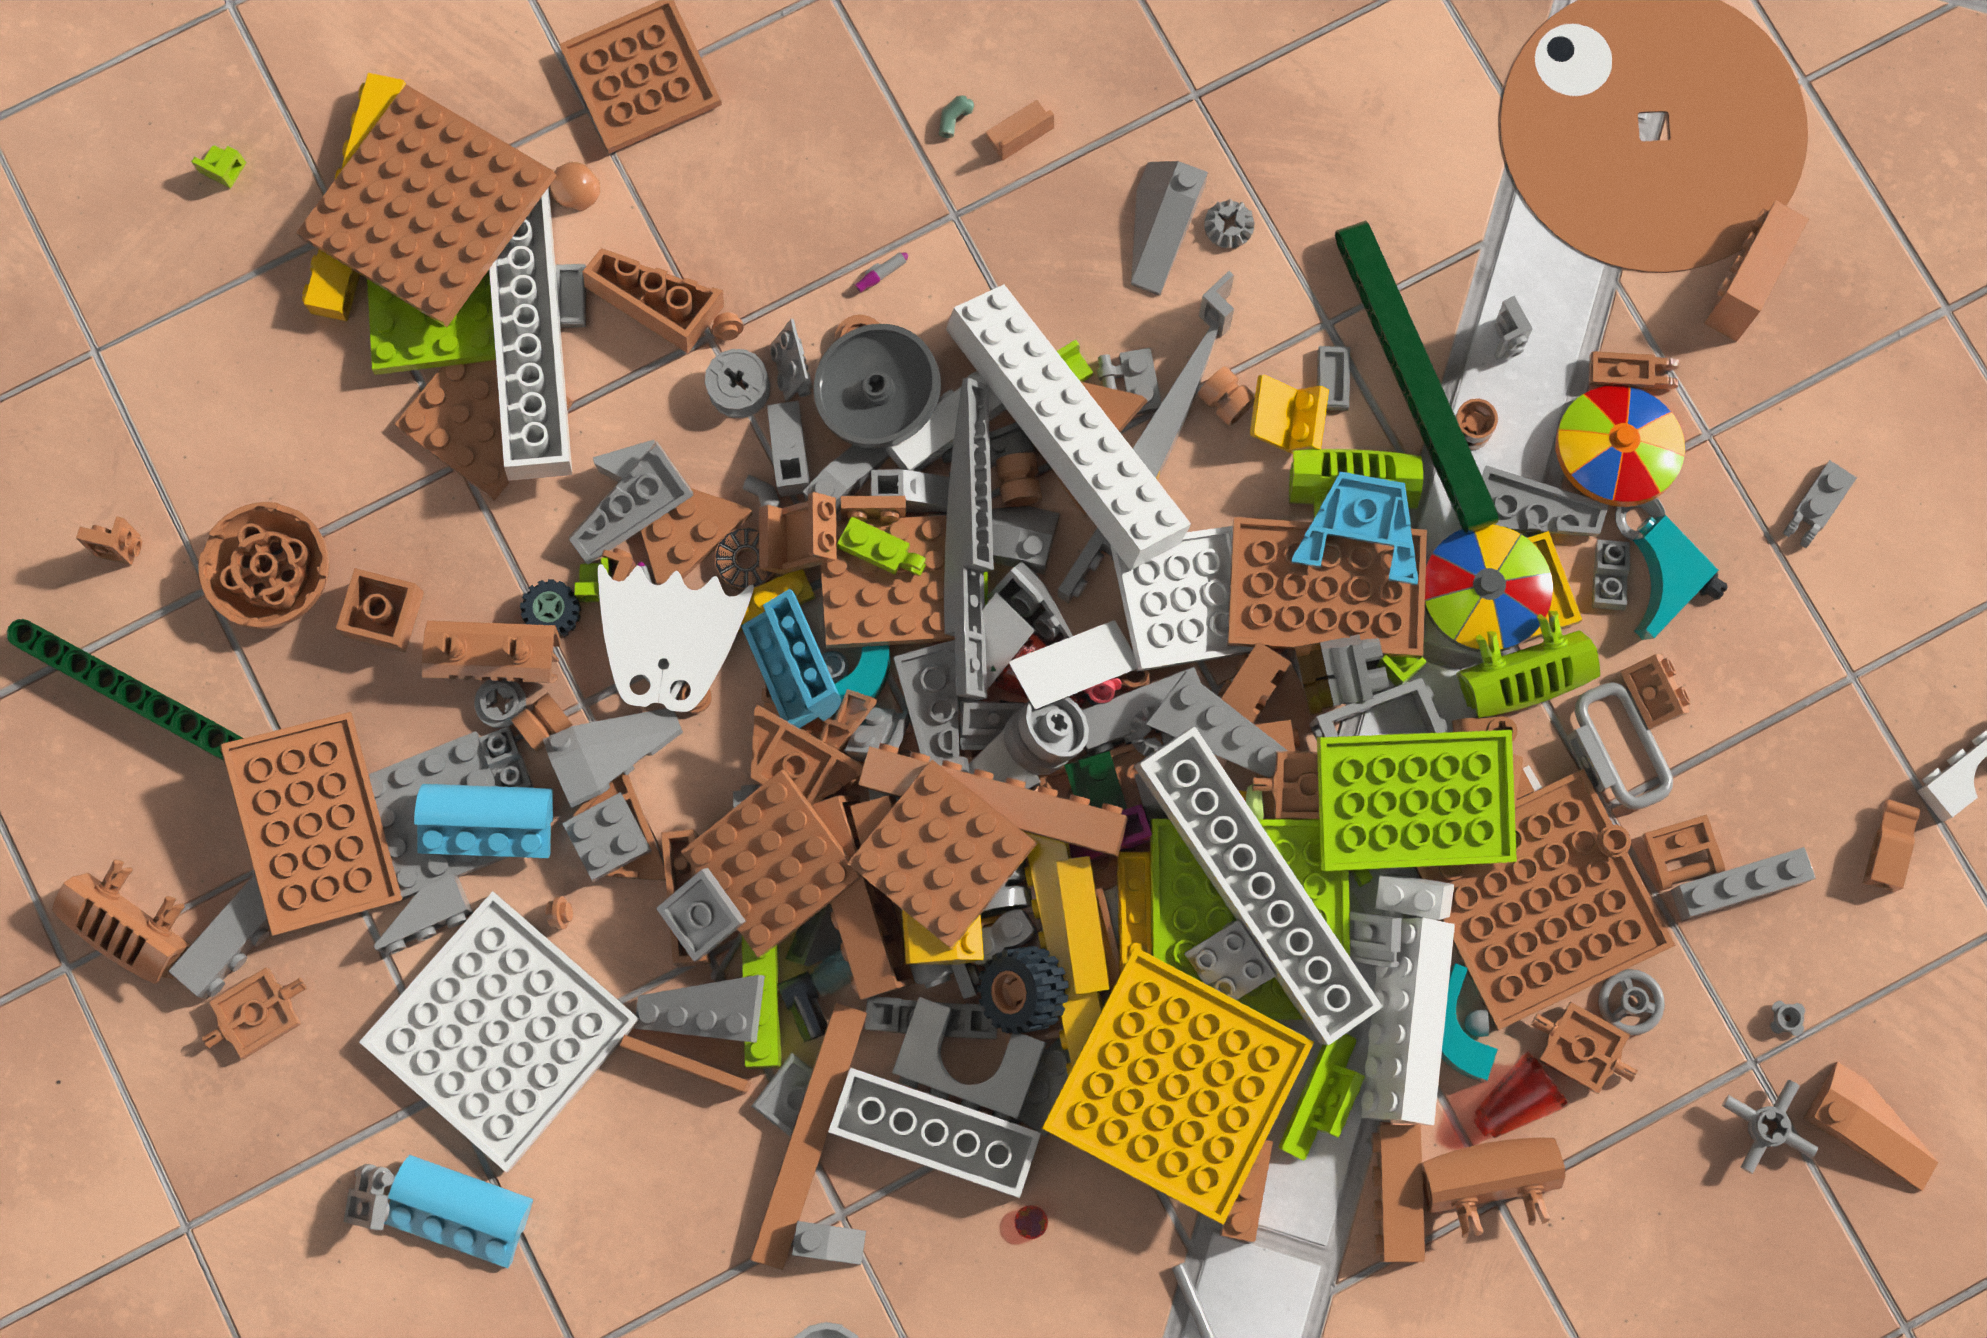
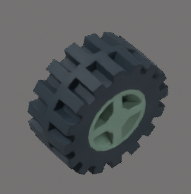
M548 579V582L538 581V585L535 587L531 585L528 588L530 591L524 593L522 597L523 603H520L521 616L525 624L555 625L559 637L562 635L563 637L568 636V632L570 630L574 631L577 627L575 624L577 621H580L581 617L579 614L581 606L575 593L565 583L561 581L556 582L554 579Z

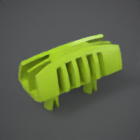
M1305 449L1293 451V462H1291L1289 472V503L1313 504L1314 518L1340 472L1405 483L1408 509L1418 508L1423 487L1421 456L1355 449Z
M1548 611L1549 623L1543 615L1539 614L1537 616L1544 640L1542 643L1501 656L1496 632H1487L1488 644L1479 634L1476 640L1483 662L1456 673L1467 707L1476 709L1478 718L1494 716L1550 700L1600 677L1599 657L1593 641L1580 630L1562 635L1557 611Z

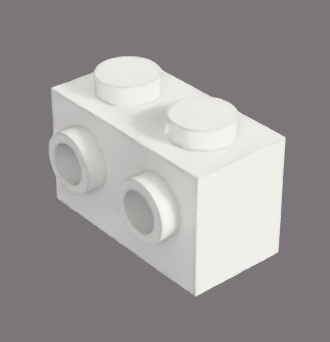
M1393 873L1381 875L1375 908L1386 910L1385 915L1388 917L1405 918V914L1415 915L1417 918L1441 920L1450 917L1454 884Z

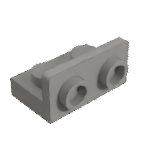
M1512 296L1502 302L1496 318L1495 328L1500 337L1494 353L1497 360L1503 357L1509 360L1520 355L1524 351L1523 348L1528 342L1533 329L1516 297Z

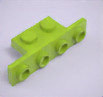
M1345 1033L1330 1045H1322L1280 1141L1279 1149L1304 1161L1318 1131L1339 1138L1365 1078L1364 1075L1357 1071L1346 1068L1356 1045V1038Z

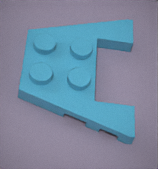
M1340 472L1298 549L1295 551L1292 563L1321 568L1327 535L1394 547L1388 580L1417 586L1418 572L1405 483Z

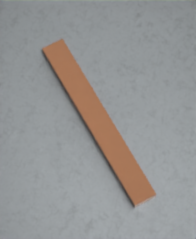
M836 1002L834 1003L750 1258L752 1261L780 1270L784 1268L796 1232L797 1221L800 1219L864 1025L866 1012Z

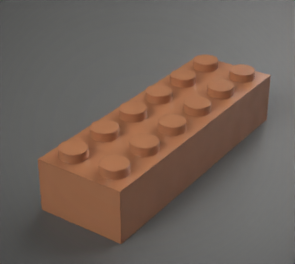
M836 796L812 804V808L851 859L861 846L850 806L862 803L860 796ZM861 877L831 901L833 909L831 919L834 927L840 931L843 941L841 943V952L845 961L850 964L853 974L850 978L854 992L859 994L860 1000L916 984L910 966L906 964L905 943L892 900L865 878Z

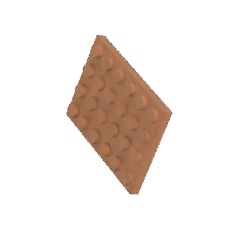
M1234 517L1227 646L1255 647L1259 641L1271 649L1295 650L1297 646L1350 638V636L1359 634L1361 640L1379 638L1383 656L1422 658L1427 530L1411 529L1418 572V584L1416 586L1388 580L1394 547L1327 535L1321 568L1292 563V557L1312 522Z
M351 712L220 744L271 937L402 901Z

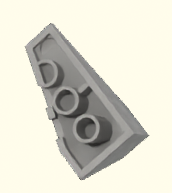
M1180 161L1147 163L1136 191L1131 285L1161 295L1205 189L1208 172Z
M1032 506L992 509L993 563L1015 567L1023 562L1036 573L1045 575L1060 513ZM943 512V513H930L928 516H943V515H946V519H947V512Z
M1023 562L1010 570L987 596L991 600L995 593L999 594L1035 630L1028 639L1038 650L1073 636L1045 584L1039 579L1036 572L1028 568Z
M664 708L575 725L544 738L543 742L571 807H574L603 794L611 788L609 783L622 773L628 775L635 769L633 764L645 755L653 756L682 734L683 731L675 711Z

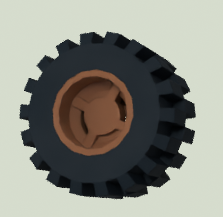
M1031 946L1003 950L992 955L991 960L986 961L984 964L986 970L981 971L979 979L982 980L981 984L978 985V992H981L982 998L979 999L980 1006L985 1008V1017L987 1019L992 1018V1025L996 1029L1001 1028L1002 1032L1007 1034H1021L1049 1028V1025H1053L1058 1021L1057 1016L1063 1015L1065 1011L1063 1003L1068 1002L1069 996L1065 994V988H1069L1068 981H1064L1063 975L1066 973L1063 967L1057 966L1059 960L1055 956L1049 957V951Z

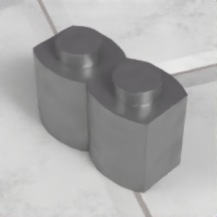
M1021 909L1009 911L998 918L993 927L982 928L984 960L975 961L976 965L984 966L986 961L991 960L992 955L995 953L1020 948L1034 938L1037 930L1025 911Z

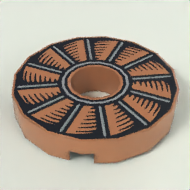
M751 527L737 528L727 533L718 543L715 552V567L721 579L731 588L744 591L749 585H753L754 588L769 582L776 573L759 569L758 529ZM744 552H751L755 555L756 559L753 565L743 567L738 564L739 556Z

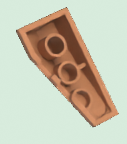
M1835 1062L1803 1119L1919 1191H1923L1939 1162L1865 1078L1839 1062Z

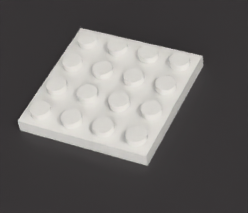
M1233 526L1187 532L1180 545L1132 570L1127 567L1114 548L1110 546L1134 657L1138 666L1137 671L1231 657L1245 653L1249 654L1254 647L1227 646Z

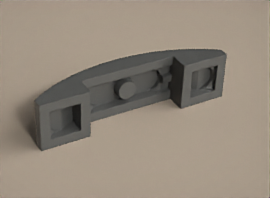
M888 997L867 998L865 1030L906 1034L918 1001ZM935 1002L954 1009L945 1037L997 1040L998 1028L996 1029L992 1025V1018L987 1019L985 1017L984 1006L969 1003Z

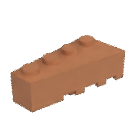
M1775 201L1768 211L1762 209L1753 224L1758 227L1756 232L1751 231L1742 244L1741 248L1745 251L1743 255L1738 254L1729 269L1732 274L1730 278L1726 277L1716 293L1719 297L1704 324L1736 342L1740 339L1762 310L1809 218L1778 201Z
M603 248L597 252L583 270L585 288L686 353L690 352L724 307L723 290L715 287L710 289L698 285V282L695 280L678 278L668 274L666 270L658 267L653 269L641 265L640 261Z
M1258 641L1249 655L1245 653L1235 668L1238 671L1233 681L1227 679L1218 696L1254 724L1286 676L1291 662ZM1214 754L1224 769L1229 760Z

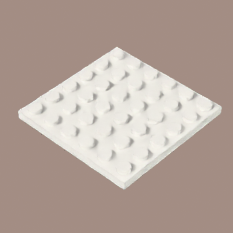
M492 891L360 1040V1043L501 1169L508 1173L617 1048L623 1036L630 1033L639 1018Z

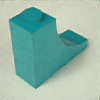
M1666 515L1647 518L1637 528L1640 533L1632 540L1645 558L1651 581V594L1646 613L1634 630L1642 640L1654 639L1719 571Z

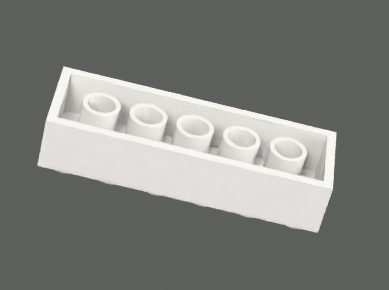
M1427 918L1402 919L1400 952H1397L1396 962H1400V967L1376 965L1374 994L1383 1007L1372 1014L1371 1027L1368 1033L1369 1047L1365 1064L1364 1093L1361 1099V1118L1395 1124L1434 1125L1455 924Z
M853 1068L849 1070L828 1131L845 1139L1017 1198L1021 1196L1041 1136L1040 1132Z

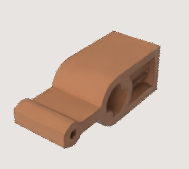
M1889 799L1886 800L1880 827L1872 843L1863 883L1892 892L1904 888L1914 848L1915 838L1913 835L1920 815L1919 808Z

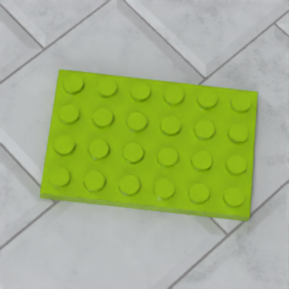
M1512 730L1317 737L1322 871L1517 862Z

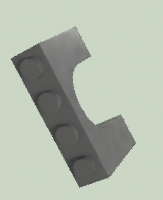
M919 997L892 1071L893 1074L900 1076L898 1082L916 1089L919 1083L931 1087L929 1094L946 1100L949 1099L950 1094L962 1098L960 1105L976 1111H980L981 1106L994 1110L993 1117L1011 1122L1013 1117L1021 1119L1047 1043L1024 1034L1012 1033L998 1071L983 1083L976 1085L962 1084L952 1078L946 1071L941 1056L943 1040L954 1009Z

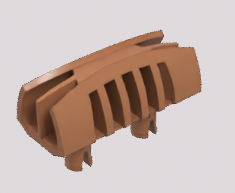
M427 620L421 663L422 678L455 679L459 676L460 680H469L475 676V680L481 681L491 677V681H502L504 678H507L508 682H517L523 678V682L555 683L558 675L551 674L552 662H559V658L553 653V647L561 645L558 630L555 625Z
M113 860L102 882L90 873L72 876L62 884L54 901L52 911L78 936L116 964L147 981L157 984L161 977L174 978L169 970L191 946V944L171 930L179 914L185 908L183 903L174 905L176 898L166 896L154 918L149 916L120 895L121 887L133 871L131 867L122 869L124 862L120 860Z
M1544 1137L1502 1140L1455 1150L1423 1162L1424 1171L1422 1172L1423 1191L1428 1212L1456 1210L1463 1238H1468L1469 1222L1476 1236L1484 1233L1476 1208L1477 1204L1508 1198H1523L1530 1226H1534L1536 1222L1535 1209L1542 1224L1550 1221V1218L1547 1214L1542 1192L1561 1189L1565 1181V1165L1555 1138Z

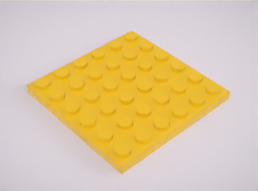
M1134 947L1041 1128L1224 1225L1314 1041Z

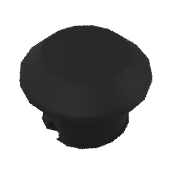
M1718 572L1699 591L1700 596L1708 594L1715 600H1718L1724 595L1723 592L1727 590L1728 586L1727 583L1718 578Z

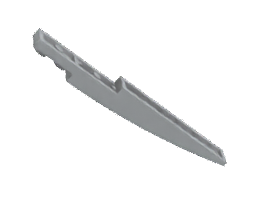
M1215 321L1133 447L1135 453L1156 480H1158L1175 445L1206 370L1220 325ZM1098 527L1058 589V597L1067 603L1070 602L1073 596L1078 598L1082 594L1088 583L1084 578L1090 569L1093 571L1097 570L1105 556L1101 552L1104 551L1110 556L1112 554L1111 544Z
M964 378L957 413L948 495L944 575L945 634L955 636L956 696L982 700L987 699L986 637L982 612L985 607L984 572L994 570L989 400L987 384L971 378Z

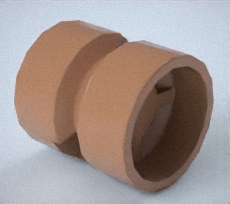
M1224 366L1205 382L1197 396L1209 408L1216 407V415L1228 426H1231L1254 405L1255 394L1246 385L1239 386V378L1227 366Z
M1480 398L1464 402L1455 415L1470 450H1478L1484 447L1491 438L1498 423V414L1494 406Z
M1015 453L996 460L998 480L1004 482L1000 486L1002 506H1030L1042 501L1040 481L1035 479L1039 474L1035 454Z
M548 692L533 703L534 709L532 711L524 709L511 719L536 753L545 747L544 738L573 725Z

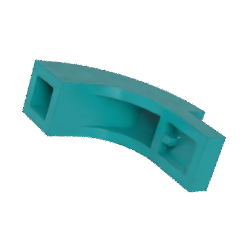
M889 645L862 647L861 659L855 670L835 684L841 698V704L847 689L874 699L879 696L885 686L890 670L891 656Z
M1455 963L1450 967L1441 1059L1458 1073L1483 1083L1488 1081L1498 1049L1473 1040L1459 1025L1456 1015V1004L1468 968Z

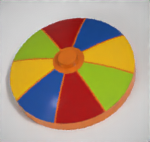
M1603 386L1582 394L1568 407L1556 433L1555 447L1557 459L1567 479L1587 497L1610 506H1638L1658 498L1674 482L1684 461V437L1673 413L1651 394L1629 386Z

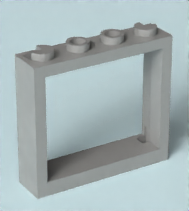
M1423 678L1373 695L1374 699L1365 701L1363 699L1316 716L1309 724L1316 741L1317 737H1336L1338 734L1333 723L1411 694L1427 733L1447 732L1448 730L1445 719L1442 715H1438L1433 704L1435 701L1433 691L1428 685H1425Z

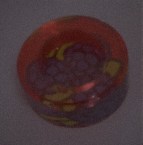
M1025 1206L1015 1216V1228L1026 1239L1039 1238L1047 1229V1215L1038 1206Z

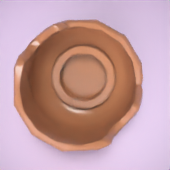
M568 162L555 169L556 178L550 184L549 192L552 198L556 200V203L564 208L569 207L578 211H584L596 202L600 194V181L589 167L578 162Z

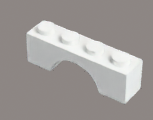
M1987 729L1972 740L1975 746L1968 752H1965L1962 748L1947 759L1950 766L1941 772L1937 768L1922 779L1926 785L1917 792L1942 822L1954 817L1978 798L1974 787V775L1979 763L1987 757Z

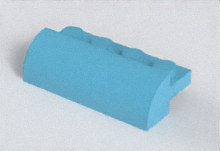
M788 589L763 604L765 612L741 625L780 718L800 728L818 717L822 721L830 718L838 710L841 698L795 593Z
M422 784L416 799L414 825H417V853L549 858L551 822L553 821V789Z
M409 1155L402 1163L388 1195L390 1199L389 1216L384 1224L509 1268L512 1264L520 1235L525 1229L534 1199Z

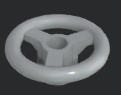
M1634 969L1623 970L1609 977L1599 992L1598 1003L1603 1019L1629 1035H1641L1652 1030L1662 1018L1665 1007L1663 992L1655 979L1642 971ZM1631 979L1646 984L1654 996L1655 1003L1649 1002V996L1643 989L1633 987ZM1620 982L1623 991L1621 1006L1611 1013L1608 1004L1609 994L1612 988ZM1629 996H1634L1637 999L1638 1004L1635 1008L1629 1005ZM1642 1012L1652 1014L1647 1021L1639 1025H1626L1620 1022L1627 1014L1636 1015Z

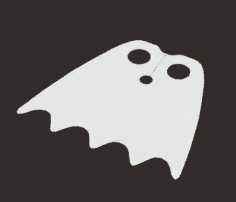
M600 564L598 566V583L603 632L613 678L621 698L627 704L646 707L651 703H661L671 711L688 712L692 710L705 696L723 665L743 621L754 586L749 585L739 595L729 597L722 590L719 579L714 576L701 589L691 590L684 584L678 571H675L665 583L654 585L648 581L640 566H636L624 581L618 582L613 580L608 575L605 567ZM667 659L669 667L666 670L660 669L658 667L659 660ZM636 675H644L650 681V689L643 695L634 694L630 689V681ZM683 680L690 685L691 693L687 699L676 700L672 697L670 687L675 681Z

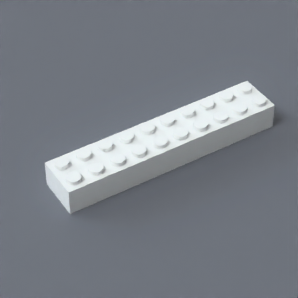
M548 187L489 269L503 458L508 481L572 475Z
M1005 285L999 286L954 307L946 331L1127 567L1132 570L1180 545L1191 523Z
M1196 727L1187 729L1134 765L1236 920L1240 919L1276 973L1275 978L1319 1044L1330 1045L1383 1007Z

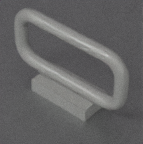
M1611 682L1597 686L1580 695L1575 704V715L1580 728L1574 730L1565 738L1581 770H1585L1596 793L1599 794L1611 788L1620 804L1634 810L1646 808L1666 798L1673 788L1671 770L1628 688ZM1610 695H1614L1621 700L1660 779L1658 788L1638 797L1631 796L1627 792L1588 713V706L1591 703Z

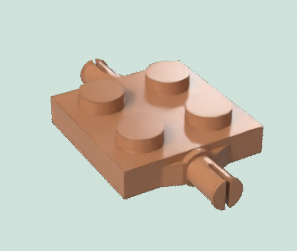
M1276 751L1275 771L1272 778L1253 777V784L1265 785H1252V791H1272L1275 818L1320 819L1317 752Z
M265 967L209 1001L217 1016L219 1027L202 1037V1040L205 1042L204 1044L210 1049L215 1044L226 1039L233 1044L241 1059L247 1058L301 1025L292 1008L291 998L306 990L307 986L302 978L299 977L294 982L283 987L277 982L270 968Z
M1572 1002L1568 1003L1561 1018L1555 1023L1538 1013L1531 1022V1026L1548 1034L1546 1046L1538 1061L1598 1094L1606 1079L1614 1072L1630 1082L1634 1080L1635 1076L1633 1075H1636L1638 1070L1620 1061L1622 1049L1630 1035Z

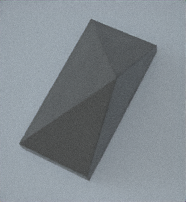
M831 904L826 905L798 928L785 959L809 967L841 950V943L843 941L840 931L834 927L831 919V912L833 911Z

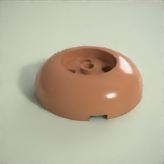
M275 502L247 504L231 511L211 529L208 534L210 537L205 544L203 553L200 552L199 578L206 598L224 617L248 628H277L299 619L316 604L326 586L329 574L328 550L318 528L307 516L297 509L295 510ZM275 543H281V546L284 548L282 553L274 555L271 552V547ZM247 556H252L250 568L243 567ZM272 565V566L270 567V570L265 573V569H266L268 566ZM287 571H294L293 579L285 582L283 575ZM264 584L266 589H262L259 595L255 596V586Z

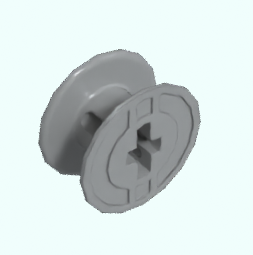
M731 349L721 352L711 360L705 374V385L712 404L720 413L728 417L745 418L754 415L764 407L770 396L771 384L765 365L757 355L747 350ZM732 377L738 383L740 380H743L745 390L738 385L733 388L730 378Z

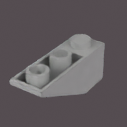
M799 401L767 405L772 456L779 495L784 497L803 494L804 489L810 484Z
M904 469L871 470V496H906V513L947 512L950 477Z
M450 874L423 886L375 943V950L392 955L406 948L405 943L416 938L418 942L427 940L437 934L435 930L447 925L448 928H453L466 922V916L473 914V911L459 877Z

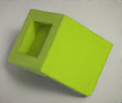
M213 145L204 160L194 157L191 163L199 173L231 188L244 168L246 161L237 150L229 146L223 150Z
M1074 340L1057 350V353L1078 380L1084 382L1093 376V371L1079 352L1080 344L1077 340Z
M601 558V563L580 564L579 582H575V596L579 602H600L598 566L602 564L608 575L612 578V563L609 558Z
M1384 655L1378 662L1377 667H1385L1388 679L1397 687L1408 682L1424 667L1427 661L1423 657L1417 660L1416 658Z

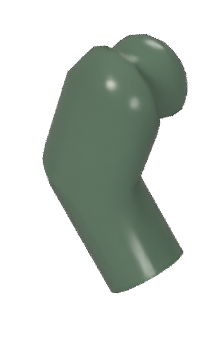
M965 95L956 96L943 108L939 135L941 137H954L956 119L961 114L967 116L973 112L974 103L971 99H967Z

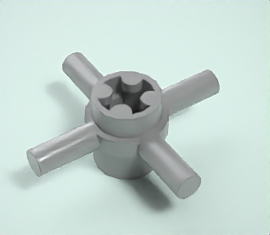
M1787 1080L1774 1106L1762 1107L1758 1110L1750 1108L1730 1095L1725 1098L1722 1106L1748 1121V1132L1754 1140L1740 1167L1746 1172L1753 1174L1767 1147H1776L1783 1143L1811 1159L1816 1155L1818 1151L1817 1146L1791 1132V1121L1786 1114L1790 1103L1800 1087L1797 1083ZM1765 1117L1775 1121L1777 1124V1129L1772 1134V1139L1771 1136L1765 1134L1768 1132L1767 1125L1762 1124Z

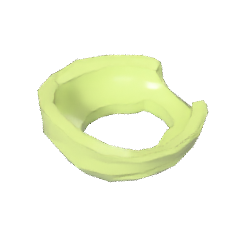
M1252 785L1247 787L1246 803L1257 819H1263L1262 791L1253 792Z

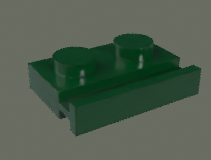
M1110 751L1064 765L1073 795L1089 799V806L1102 809L1103 803L1120 807L1122 810L1127 809Z

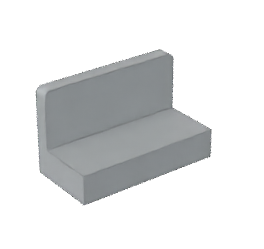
M1230 271L1202 296L1199 317L1210 327L1214 321L1220 324L1218 330L1220 337L1230 329L1234 308L1225 300L1230 295L1234 278Z

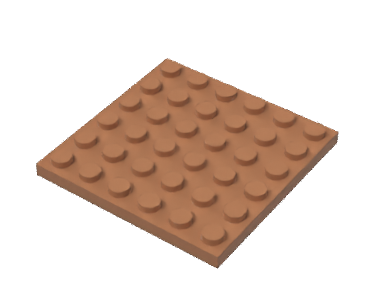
M406 84L300 226L296 234L304 241L445 327H448L556 178V174L552 169Z
M1584 769L1516 800L1517 862L1414 867L1421 879L1454 884L1450 917L1441 919V922L1455 924L1453 945L1464 967L1468 968L1467 973L1496 1031L1676 946L1629 854L1626 853L1618 858H1610L1600 851L1597 844L1598 835L1603 828L1613 824Z

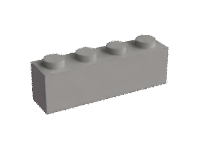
M1194 667L1185 670L1200 682ZM1185 671L1115 697L1107 703H1100L1082 710L1089 727L1088 742L1084 747L1087 755L1094 752L1095 755L1114 750L1113 745L1125 741L1126 745L1132 744L1129 730L1134 716L1146 707L1159 706ZM1151 727V730L1155 729L1156 733L1162 732L1156 728Z
M1805 847L1681 884L1673 888L1671 893L1681 921L1799 886L1816 879Z
M255 874L169 970L174 977L197 997L207 999L209 996L213 997L218 994L224 987L225 982L223 980L229 973L240 969L246 962V954L252 947L261 945L269 936V926Z

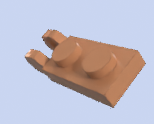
M1593 351L1589 355V385H1622L1633 388L1652 389L1654 387L1656 389L1671 390L1678 387V379L1655 376V369L1675 370L1679 368V360L1655 357V355Z

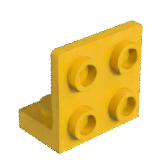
M1265 374L1259 375L1257 378L1250 435L1293 454L1294 450L1321 449L1329 389L1320 385L1297 390Z

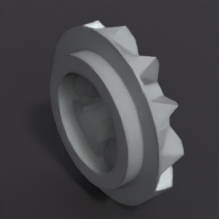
M1231 199L1223 202L1217 201L1208 210L1204 222L1208 238L1214 244L1223 248H1236L1245 244L1252 236L1255 225L1252 211H1249L1243 202L1238 203ZM1235 214V225L1238 227L1231 226L1223 233L1225 222L1222 219L1228 220Z
M504 678L502 681H491L490 679L482 684L476 693L474 700L475 711L478 717L491 727L496 729L510 727L513 724L511 719L527 708L526 694L517 682H508L507 678ZM497 691L504 699H510V702L505 704L506 714H503L498 707H491L497 702Z
M1149 706L1140 710L1130 724L1129 734L1133 746L1139 753L1147 757L1176 738L1162 732V745L1155 737L1143 738L1151 731V727L1146 725L1145 722L1158 706Z

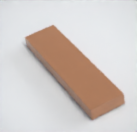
M624 1035L620 1043L621 1048L739 1093L745 1094L749 1090L751 1082L630 1036Z

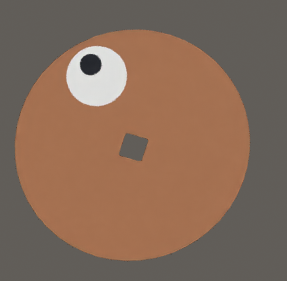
M1577 0L1554 14L1537 29L1515 60L1508 76L1502 99L1501 138L1508 169L1518 191L1537 218L1556 236L1587 256L1610 265L1644 272H1675L1707 266L1741 251V246L1751 231L1756 232L1758 227L1753 224L1762 209L1768 211L1775 201L1785 206L1788 205L1795 193L1806 160L1808 121L1799 83L1779 47L1753 20L1721 0ZM1667 112L1670 139L1641 141L1638 113Z

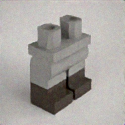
M1357 634L1350 636V638H1340L1295 647L1310 715L1321 713L1324 708L1355 703L1363 699L1364 701L1374 699L1372 692L1390 687L1385 667L1367 670L1366 662L1383 658L1379 638L1361 640L1360 635Z

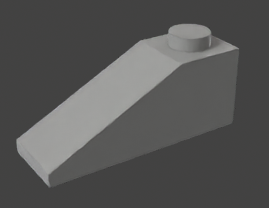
M852 445L825 467L804 489L805 501H808V494L813 492L835 497L837 514L841 510V496H854L871 478V470H878L890 457L886 452V447L875 449Z

